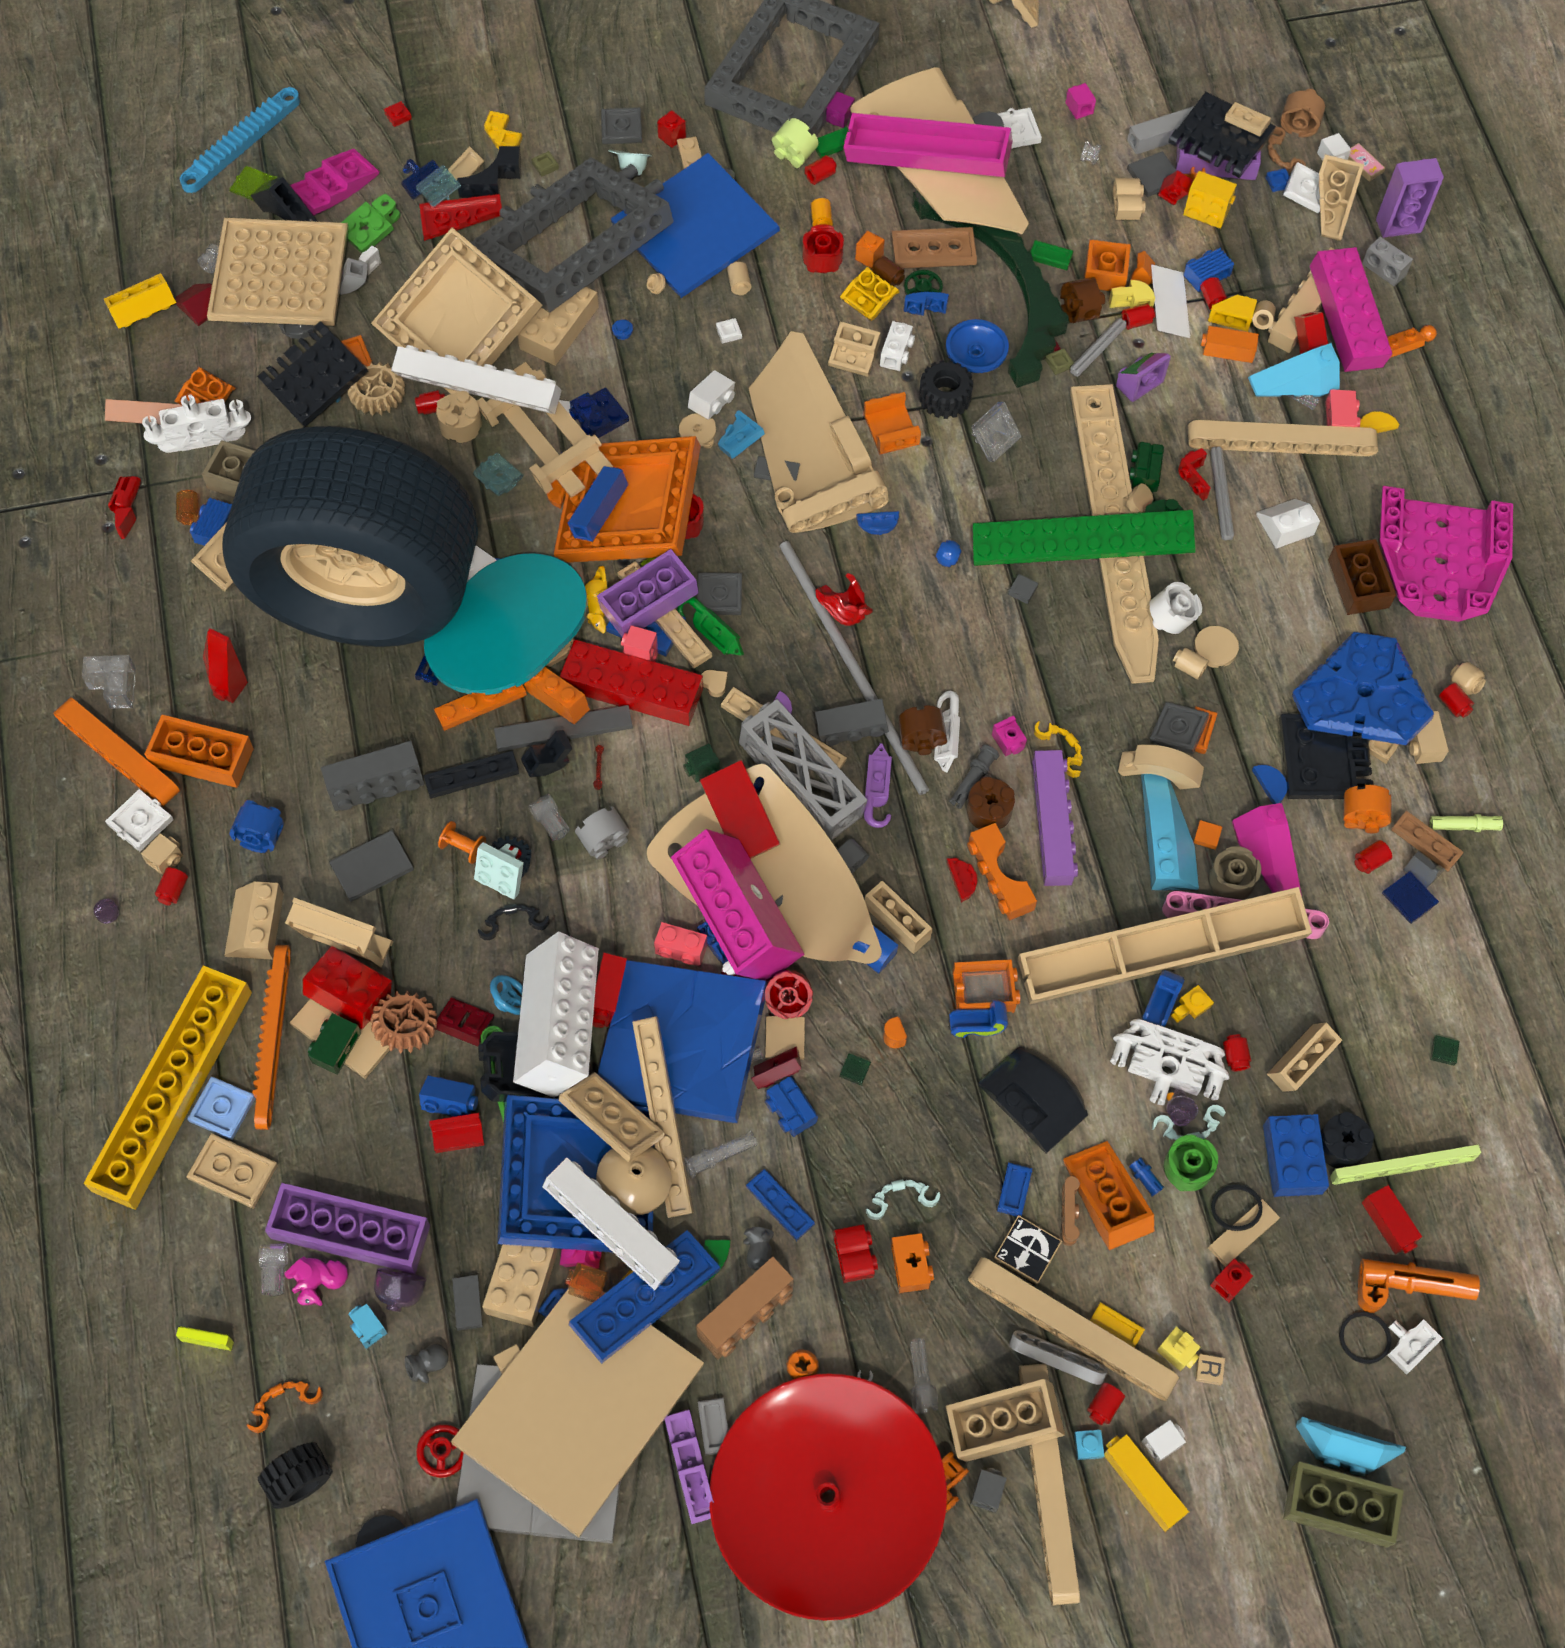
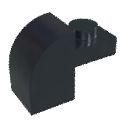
M557 730L546 744L531 745L522 756L521 761L529 777L546 776L562 769L570 762L567 755L573 748L564 730Z

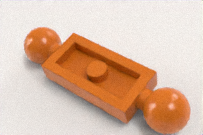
M1426 325L1421 328L1420 332L1415 328H1411L1388 336L1387 339L1392 351L1391 357L1424 346L1425 342L1434 340L1437 335L1435 327Z

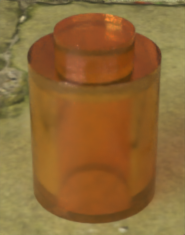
M181 490L176 494V520L183 525H191L198 520L199 496L196 492Z

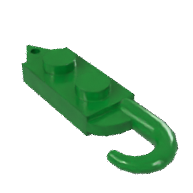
M692 597L677 607L678 613L685 617L683 606L686 603H689L696 609L693 618L694 627L724 655H744L739 641L740 636L697 598Z

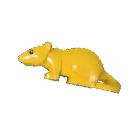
M599 566L594 578L585 585L589 611L587 618L589 619V624H592L596 630L604 634L607 625L604 619L605 615L599 607L597 595L608 588L605 567Z

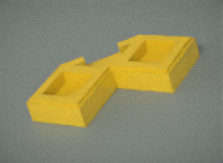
M490 111L484 124V129L496 148L499 149V146H520L522 133L505 130L510 120L509 115Z

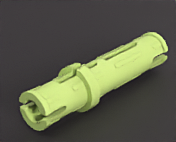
M1474 814V816H1430L1429 826H1432L1430 828L1433 830L1501 831L1503 820L1502 816H1481V814Z

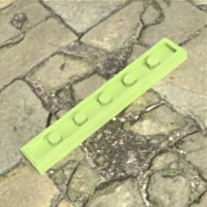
M1479 1145L1338 1168L1334 1170L1330 1178L1332 1184L1337 1185L1471 1162L1481 1154Z

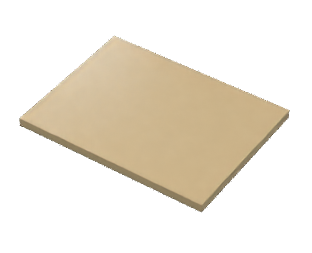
M580 1274L451 1441V1444L578 1538H580L704 1366L703 1361L652 1325L601 1364L569 1326L571 1319L605 1294L604 1291Z

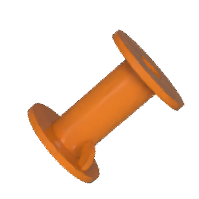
M450 821L440 835L438 848L444 849L450 844L469 853L468 862L474 864L477 858L478 847L482 842L486 843V837L480 836L474 841L456 832V823Z

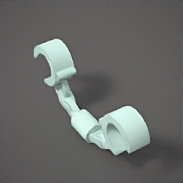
M1219 1105L1210 1106L1203 1117V1120L1208 1123V1130L1201 1134L1200 1132H1194L1186 1135H1197L1196 1137L1202 1139L1207 1138L1210 1132H1214L1220 1123L1210 1116V1112L1215 1111L1224 1116L1225 1110ZM1160 1115L1154 1119L1152 1130L1155 1129L1158 1122H1165L1168 1129L1163 1134V1137L1167 1136L1171 1140H1177L1182 1137L1178 1136L1176 1131L1172 1129L1175 1122L1168 1116Z
M902 1179L893 1181L891 1184L884 1186L881 1192L876 1193L875 1198L872 1200V1203L879 1205L882 1211L875 1214L866 1209V1214L870 1219H881L888 1208V1204L883 1202L884 1194L891 1189L894 1192L905 1189V1186L915 1187L916 1191L920 1194L918 1201L926 1207H933L938 1203L940 1192L937 1193L934 1200L928 1201L924 1197V1194L928 1191V1185L925 1186L923 1183H916L912 1180L904 1181Z

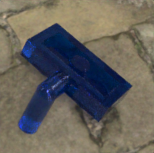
M408 159L403 167V172L409 174L412 171L413 174L404 179L401 185L410 197L415 200L442 181L445 176L434 160L419 168L414 160Z

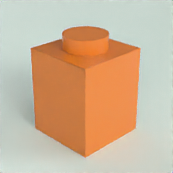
M867 230L856 244L855 260L873 269L876 261L884 254L885 239Z

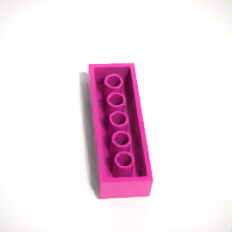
M1357 248L1318 251L1310 264V269L1344 372L1383 368L1392 356V351Z

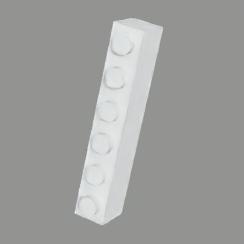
M566 1158L546 1178L542 1187L651 1288L656 1290L675 1270L680 1262L677 1259L676 1253L668 1247L665 1248L652 1231L646 1230L639 1224V1220L635 1215L627 1213L615 1197L607 1195L595 1179H590L583 1173V1169L578 1163L571 1162Z

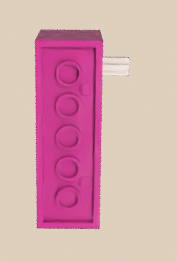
M705 829L671 856L728 959L722 965V969L727 975L737 974L769 982L775 974L785 970L805 955L739 839Z

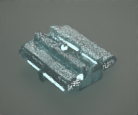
M443 165L416 185L419 193L433 207L445 198L449 200V195L460 187V183Z
M499 453L493 456L490 455L488 460L480 463V466L473 473L475 477L485 484L486 489H490L497 496L509 492L517 485L516 482L524 476Z

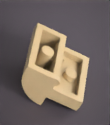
M840 321L828 366L868 377L878 352L880 332Z

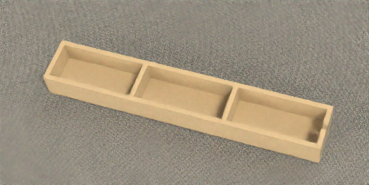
M1299 887L1021 953L1017 959L1022 978L1026 979L1024 986L1029 1004H1034L1158 974L1165 969L1171 971L1304 939L1312 934V930Z

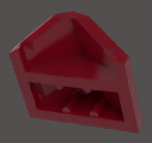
M194 284L174 298L175 304L197 326L208 320L207 313L212 284Z

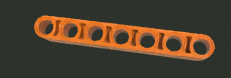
M70 697L53 713L65 727L151 799L155 798L161 804V807H164L180 792L178 786L73 698Z

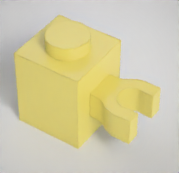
M1175 1327L1158 1348L1157 1352L1181 1372L1185 1366L1191 1368L1198 1360L1199 1356L1196 1352L1200 1349V1346L1193 1341L1194 1338L1187 1332L1184 1333L1178 1327Z

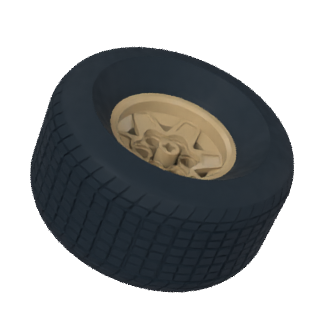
M337 426L304 427L272 437L250 456L240 476L223 533L222 549L225 566L234 584L254 605L273 618L305 633L340 643L372 647L399 646L422 641L435 635L448 625L456 615L463 600L478 537V523L472 500L462 484L445 467L423 452L393 438L365 430Z

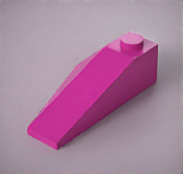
M1282 803L1259 806L1233 819L1232 825L1240 847L1250 850L1256 860H1259L1263 880L1271 892L1276 893L1299 887L1301 893L1288 821Z

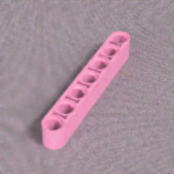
M1173 891L1167 895L1162 910L1167 918L1196 912L1197 910L1193 906H1199L1205 910L1242 900ZM1170 903L1178 904L1179 908L1172 907ZM1305 909L1312 930V934L1307 938L1318 939L1328 927L1329 918L1324 912ZM1311 922L1319 924L1320 928L1314 927Z

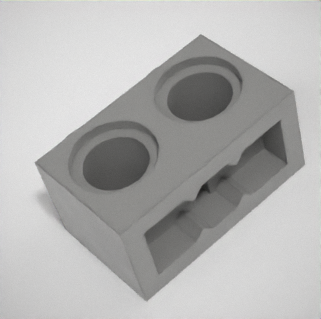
M1379 237L1367 249L1362 265L1395 287L1407 275L1413 259L1382 237Z

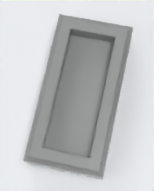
M724 1399L699 1401L698 1408L705 1456L718 1454L719 1448L728 1433Z

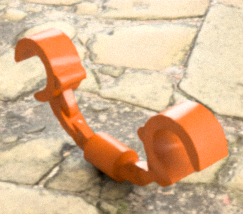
M285 1382L283 1385L281 1383L269 1389L270 1392H266L261 1397L260 1402L255 1405L254 1411H252L253 1415L263 1418V1423L259 1427H253L247 1424V1427L254 1433H261L266 1430L270 1415L264 1413V1403L271 1396L275 1398L285 1392L284 1389L295 1388L300 1392L299 1399L310 1405L317 1404L321 1400L323 1395L322 1389L318 1387L316 1396L308 1399L306 1398V1392L310 1387L308 1383Z

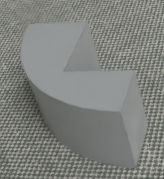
M350 258L346 259L342 271L339 295L351 293L365 283L368 263Z

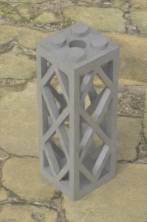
M778 699L772 703L767 702L760 708L758 714L754 717L750 715L742 722L739 744L757 764H765L773 770L811 813L831 841L863 817L868 800ZM776 727L786 740L772 736L770 731ZM772 743L793 749L794 756L773 750ZM780 759L795 764L797 774L790 772ZM808 769L814 770L825 783L810 779ZM811 786L830 792L832 800L812 794ZM819 803L834 808L835 814L829 816Z

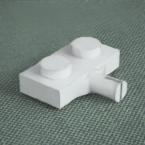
M1424 1319L1415 1328L1408 1331L1395 1320L1388 1328L1400 1339L1397 1346L1387 1356L1405 1374H1408L1443 1338Z

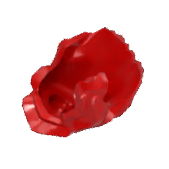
M847 573L845 576L851 584L846 592L836 593L827 585L819 587L815 591L819 603L836 621L842 625L851 626L864 620L866 615L873 613V609L865 603V594L858 580L852 574Z

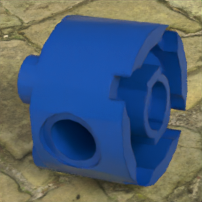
M247 800L240 807L229 834L234 841L236 838L240 840L239 845L243 848L259 853H266L267 849L271 852L274 850L284 826L283 819L280 817L281 811L274 807L266 808L254 801Z

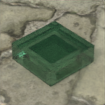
M1436 1035L1433 1038L1430 1060L1455 1066L1460 1041Z
M848 1053L840 1073V1078L862 1086L871 1062Z

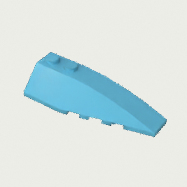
M1141 774L1151 890H1198L1195 845L1171 781L1159 775Z

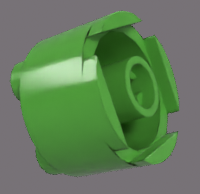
M1185 1135L1178 1138L1170 1147L1164 1159V1172L1170 1183L1179 1191L1199 1190L1205 1187L1213 1177L1217 1169L1218 1154L1210 1141L1196 1137L1197 1135Z

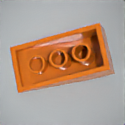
M1108 1141L1063 1159L1070 1176H1074L1079 1180L1078 1192L1109 1250L1154 1232V1214Z

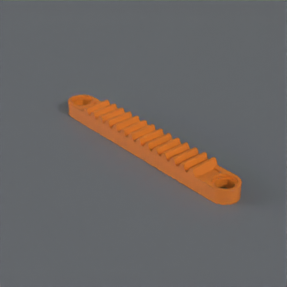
M289 945L275 946L272 969L267 971L269 977L266 980L268 988L265 989L267 997L263 999L266 1006L262 1008L265 1015L261 1016L264 1024L260 1025L263 1033L259 1035L262 1043L258 1044L261 1052L257 1053L260 1061L256 1062L258 1071L254 1073L258 1080L253 1082L256 1089L252 1091L256 1099L254 1124L257 1130H269L272 1123L291 960Z

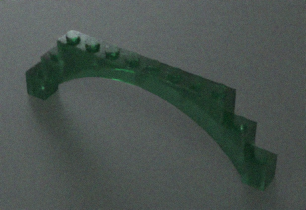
M919 191L913 192L912 206L920 220L929 219L955 228L973 227L974 237L994 251L1013 273L1023 293L1028 324L1027 334L1022 347L1016 357L1010 360L1008 374L1016 388L1039 381L1041 371L1043 370L1041 361L1045 360L1046 355L1054 352L1056 347L1054 337L1066 333L1069 317L1061 309L1058 298L1052 294L1050 285L1042 277L1039 266H1036L1033 262L1032 254L1026 250L1022 237L1018 236L1016 232L943 220Z

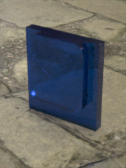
M1411 871L1382 892L1410 924L1417 921L1439 903Z

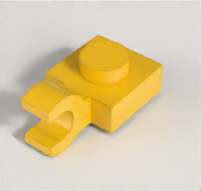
M1197 985L1180 998L1179 1002L1181 1005L1174 1010L1175 1013L1171 1017L1177 1023L1189 1014L1196 1019L1211 1008L1214 1002Z

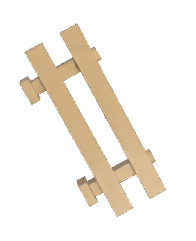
M526 362L513 370L516 372V375L530 374L540 381L546 378L540 369L538 371L532 370ZM483 397L477 400L481 414L492 427L499 423L497 416L503 413L543 462L544 466L541 468L534 464L529 469L535 481L546 494L553 490L550 483L555 480L560 483L571 498L584 490V484L571 470L584 460L597 476L604 466L614 468L599 450L602 444L595 434L587 436L559 401L555 414L545 413L573 445L560 455L518 405L493 399L486 402Z

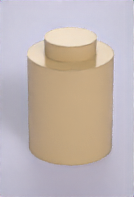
M743 262L730 264L727 268L731 291L736 295H745L752 287L747 265Z
M1264 300L1256 305L1252 318L1256 328L1264 330L1273 324L1276 309L1272 302Z
M1186 647L1183 651L1179 649L1173 659L1176 662L1175 668L1197 680L1200 679L1209 663L1208 659Z

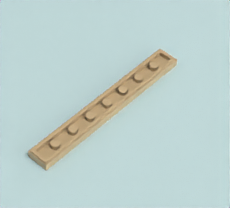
M658 1017L633 1021L649 1117L656 1126L665 1132L663 1139L655 1144V1150L665 1158L671 1170L672 1183L670 1192L665 1200L667 1216L672 1218L694 1213L659 1020Z

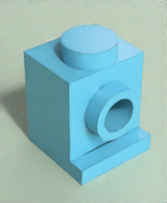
M367 1303L364 1306L359 1305L349 1312L348 1315L354 1322L350 1327L358 1338L364 1336L359 1340L366 1349L387 1334L385 1328Z

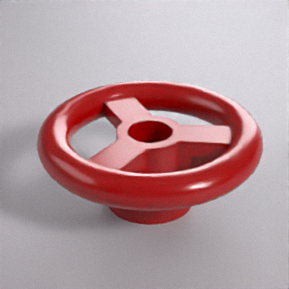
M447 1424L436 1425L428 1429L421 1436L417 1445L416 1456L424 1472L433 1477L444 1478L454 1475L462 1468L464 1452L461 1451L458 1461L452 1467L445 1469L446 1458L457 1447L444 1437H438L434 1440L431 1438L433 1435L441 1432H447L455 1436L459 1431L458 1428ZM425 1445L430 1447L432 1456L437 1459V1469L427 1463L424 1456ZM445 1446V1453L438 1454V1448Z

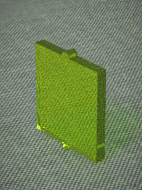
M245 166L240 175L236 176V180L229 190L234 194L253 200L250 195L262 184L277 179V177Z

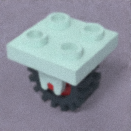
M505 836V840L502 837L498 838L497 842H492V846L482 842L477 850L474 880L498 891L502 895L515 899L519 895L521 878L530 868L532 852L531 849L529 850V845H524L525 841L522 839L518 842L517 837H513V840H510L509 836Z

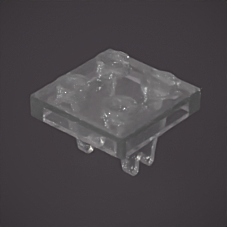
M1002 401L994 405L971 426L973 430L971 434L976 437L975 442L980 444L989 462H995L1022 437L1006 403Z

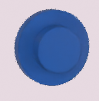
M618 320L613 324L612 332L616 338L625 340L631 336L633 326L627 320Z

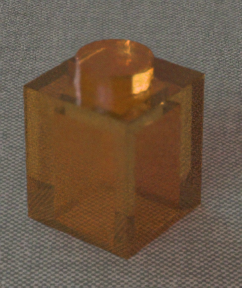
M577 1263L575 1271L570 1269L565 1284L569 1285L568 1294L594 1303L601 1296L606 1283L607 1272Z

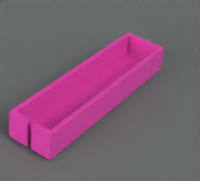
M852 113L848 127L849 132H847L844 143V152L847 162L1005 177L1013 140L1011 128Z

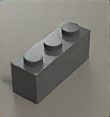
M882 699L815 712L820 740L828 746H834L839 742L847 740L858 741L862 737L867 736L879 737L889 732Z

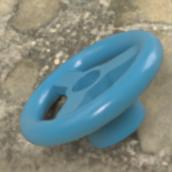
M498 975L494 977L490 983V991L496 1007L503 1012L520 1015L521 1008L514 1006L521 1005L522 997L517 995L512 986L522 995L523 985L510 976ZM502 982L503 989L499 993L497 985L498 983Z

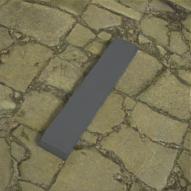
M629 705L587 712L575 725L564 717L498 727L494 728L497 749L500 752L529 747L531 745L546 744L557 730H564L569 740L632 729L633 726Z

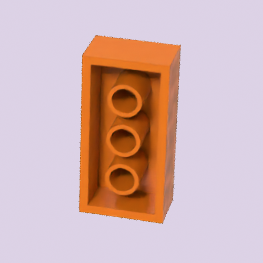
M161 715L145 751V756L156 768L238 788L254 748L249 736Z

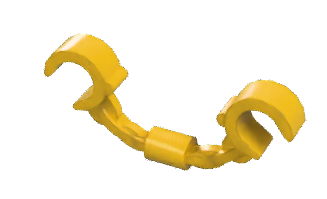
M1038 721L1034 727V735L1038 739L1050 740L1051 734L1061 733L1063 736H1066L1065 740L1072 748L1075 747L1077 754L1072 758H1067L1066 774L1073 778L1079 777L1081 771L1072 770L1069 767L1070 765L1081 766L1083 756L1081 755V747L1078 744L1079 741L1072 733L1049 723L1048 732H1040L1038 729L1040 721Z

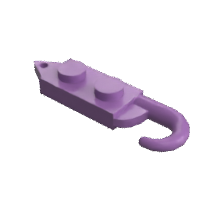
M882 743L872 755L869 754L865 798L868 801L864 810V819L867 824L875 828L886 826L891 819L890 814H887L883 821H876L873 818V807H881L887 804L892 757L887 754Z

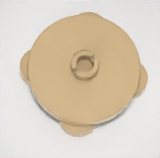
M698 413L688 415L682 419L679 425L680 437L696 436L701 446L711 448L714 445V437L716 435L715 421L712 418L708 420Z

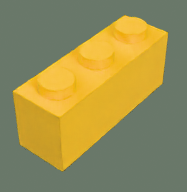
M161 273L103 299L119 329L128 327L133 322L142 318H148L159 310L168 309L176 303Z

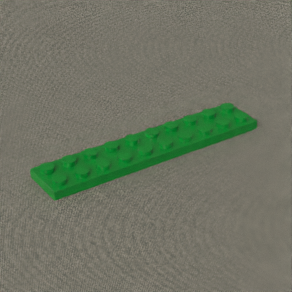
M1193 510L973 523L974 566L1195 553Z

